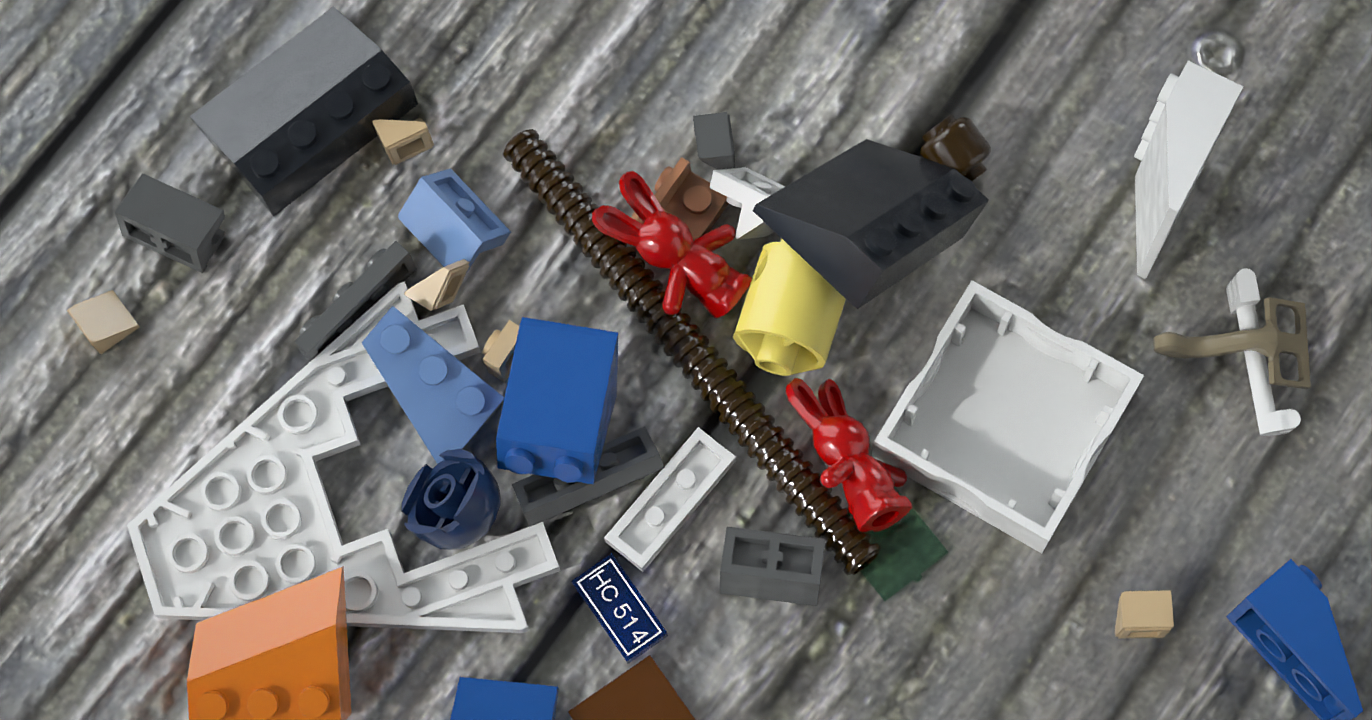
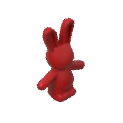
M635 171L624 173L619 180L621 194L643 221L642 224L613 206L602 205L592 213V221L595 227L612 238L635 246L642 258L650 265L671 269L662 303V308L666 314L675 315L680 311L685 290L687 289L693 296L699 299L714 318L726 315L737 304L752 281L751 276L740 273L730 267L722 256L713 253V251L734 240L736 235L735 228L732 225L724 224L693 240L687 225L679 217L664 211L645 180Z
M794 378L788 383L785 389L788 402L812 429L814 447L820 459L830 466L822 472L820 481L826 488H834L842 483L848 503V510L853 515L857 529L861 532L871 530L878 532L887 529L903 518L912 509V504L906 496H900L894 487L904 486L907 482V474L901 468L877 460L869 455L871 446L868 431L861 422L848 416L838 385L832 379L826 380L819 386L817 400L811 388L802 379Z

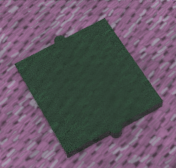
M894 487V489L899 493V495H900V496H903V495L899 492V490H898L896 487ZM912 508L903 518L887 529L878 532L868 531L871 534L869 541L872 544L878 543L881 546V550L877 558L869 565L866 561L860 566L863 568L860 572L882 600L886 602L910 582H920L921 574L947 555L948 551Z

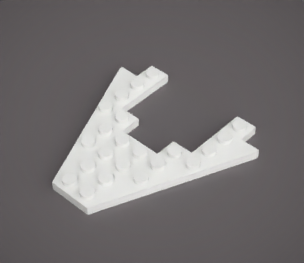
M405 281L398 283L127 524L155 616L159 619L205 620L344 566L347 626L525 633L530 631L515 588L561 571L543 522L405 573L389 529L343 545L316 465V461L361 445L347 401L388 387L362 345V341L388 310L394 306L454 357L462 360L481 353L464 304L419 320L412 299L404 295L405 291L408 290Z

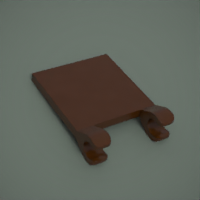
M651 655L568 711L573 720H695Z

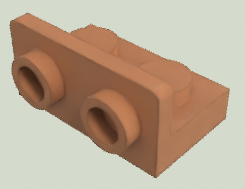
M683 157L680 158L674 168L668 166L664 169L654 188L657 191L654 196L664 211L679 217L689 228L693 240L708 233L729 204L726 201L727 196L711 189L710 182L693 173L690 162ZM634 211L631 218L642 224L643 221Z

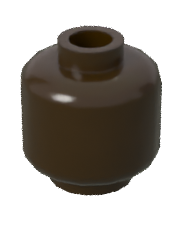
M951 114L922 136L926 142L921 148L920 154L922 158L955 168L962 176L971 181L987 170L982 162L989 156L991 147L969 118L961 117L955 119Z

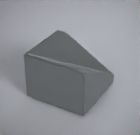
M727 112L693 116L699 159L718 170L735 168V151L730 115H727Z

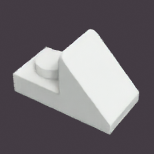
M746 167L713 170L710 188L727 196L726 201L729 204L742 208L735 235L736 239L765 237L774 232L752 210L757 203L785 186Z

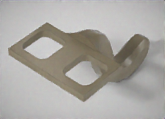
M1271 297L1265 298L1266 325L1259 329L1203 337H1188L1174 332H1164L1153 338L1154 351L1173 358H1204L1242 351H1256L1268 357L1269 384L1301 389L1311 388L1305 303ZM1277 306L1289 307L1293 310L1295 315V334L1281 332L1278 329ZM1280 353L1292 354L1297 358L1298 381L1286 380L1281 376Z

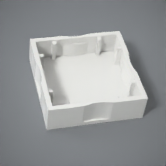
M971 280L937 336L933 353L927 364L915 379L908 384L874 440L872 457L901 468L906 472L907 477L1042 554L1144 375L1083 341L1055 332L1029 311Z

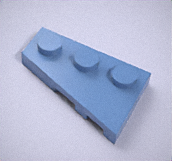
M394 306L388 310L362 341V345L437 464L444 461L439 456L441 453L447 450L463 449L504 400L501 394Z

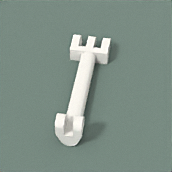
M1241 269L1226 288L1231 314L1237 313L1240 331L1259 329L1255 305L1260 301L1256 276L1250 269ZM1244 351L1260 436L1290 433L1300 424V414L1293 409L1276 411L1271 384H1269V373L1265 356L1256 351Z

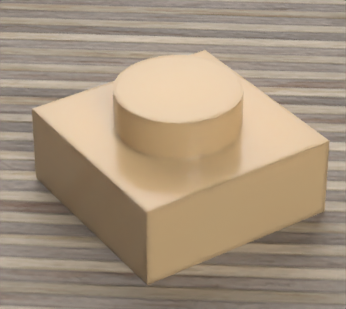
M508 320L502 331L497 329L490 335L483 349V354L485 355L483 361L488 373L503 382L506 381L510 374L519 331V325Z

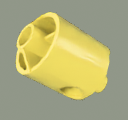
M781 238L780 242H771L762 248L733 339L738 346L750 353L755 360L756 366L766 372L780 376H789L821 369L826 363L846 298Z

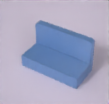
M451 168L421 177L398 214L399 220L443 267L465 259L470 262V269L479 253L502 246L511 233Z

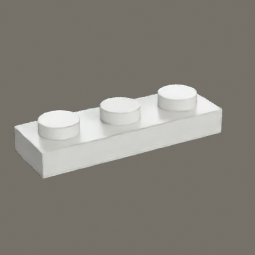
M698 427L665 465V468L659 472L604 537L605 542L644 572L734 465L736 456Z

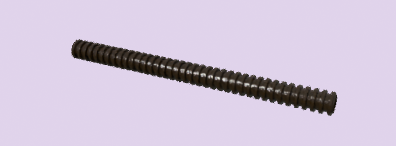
M529 129L515 135L504 149L503 156L506 161L512 162V168L516 172H521V179L526 183H530L529 188L533 193H539L538 200L542 204H547V211L550 214H556V222L559 225H565V233L568 236H574L573 242L578 247L583 246L582 253L584 256L592 257L591 264L593 267L601 268L600 275L603 279H610L609 286L612 290H619L618 297L621 301H628L627 308L629 311L637 312L636 319L639 323H646L645 330L648 334H655L654 340L657 345L665 346L663 349L666 356L674 357L673 364L675 367L683 368L682 375L685 379H692L691 386L693 389H701L700 396L703 401H710L712 412H719L721 414L719 420L722 424L728 423L730 425L728 430L731 435L739 436V445L749 448L747 451L748 456L758 459L757 467L760 470L766 469L768 471L766 474L767 479L778 483L776 490L779 493L785 492L787 494L785 500L789 505L795 504L797 506L795 513L798 516L804 515L807 518L805 525L808 528L814 527L816 529L814 536L825 539L826 551H834L836 554L834 556L835 562L837 564L843 562L845 565L844 573L846 575H855L877 558L881 546L878 543L872 544L869 541L871 538L869 532H861L857 529L855 521L850 518L851 513L848 507L842 508L840 506L842 499L839 496L833 497L830 494L832 488H826L822 485L820 481L821 474L811 471L813 464L810 461L804 462L802 460L803 452L800 449L794 450L792 448L794 441L791 438L783 437L784 429L781 426L775 427L773 425L775 418L772 415L764 414L765 406L762 403L756 404L754 402L756 395L753 392L745 391L747 388L746 383L742 380H736V371L734 369H727V360L717 357L719 354L717 348L708 346L709 339L705 335H699L700 328L696 324L690 325L691 317L687 313L681 314L682 307L675 315H668L664 312L662 308L665 291H662L664 288L663 283L660 280H653L654 272L651 269H644L645 262L642 258H635L637 254L633 247H626L627 243L612 238L595 227L592 221V213L599 206L594 203L591 204V196L588 193H582L583 187L580 183H573L574 176L571 172H565V165L561 161H556L557 157L553 151H547L548 145L544 140H539L538 132L534 129Z

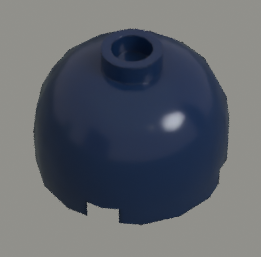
M463 449L447 450L439 455L444 461L438 463L433 469L425 464L417 472L407 487L402 501L401 512L408 516V523H404L406 528L419 539L439 549H464L479 541L490 531L501 505L500 490L492 472L475 455Z

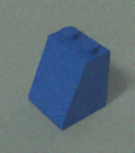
M522 317L496 436L498 469L510 470L516 474H534L558 478L569 483L581 482L594 485L617 397L618 332Z

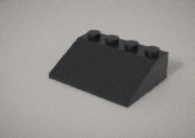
M333 6L190 115V118L269 212L275 216L376 138L378 135L372 123L373 120H399L416 107L418 101L411 82L383 50Z
M865 139L760 201L752 211L856 309H859L962 239L989 199L975 187L971 180L962 176L955 168Z

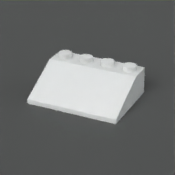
M1187 61L1179 77L1171 73L1168 76L1157 98L1158 102L1149 118L1150 121L1143 133L1142 141L1134 155L1135 158L1141 160L1135 175L1137 275L1144 279L1147 278L1244 87L1190 61Z

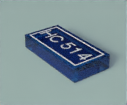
M612 553L571 581L627 664L668 637L667 631Z

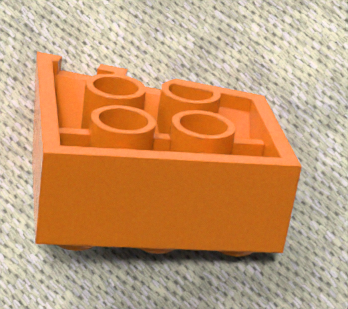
M344 566L196 623L187 677L189 720H347L352 711Z

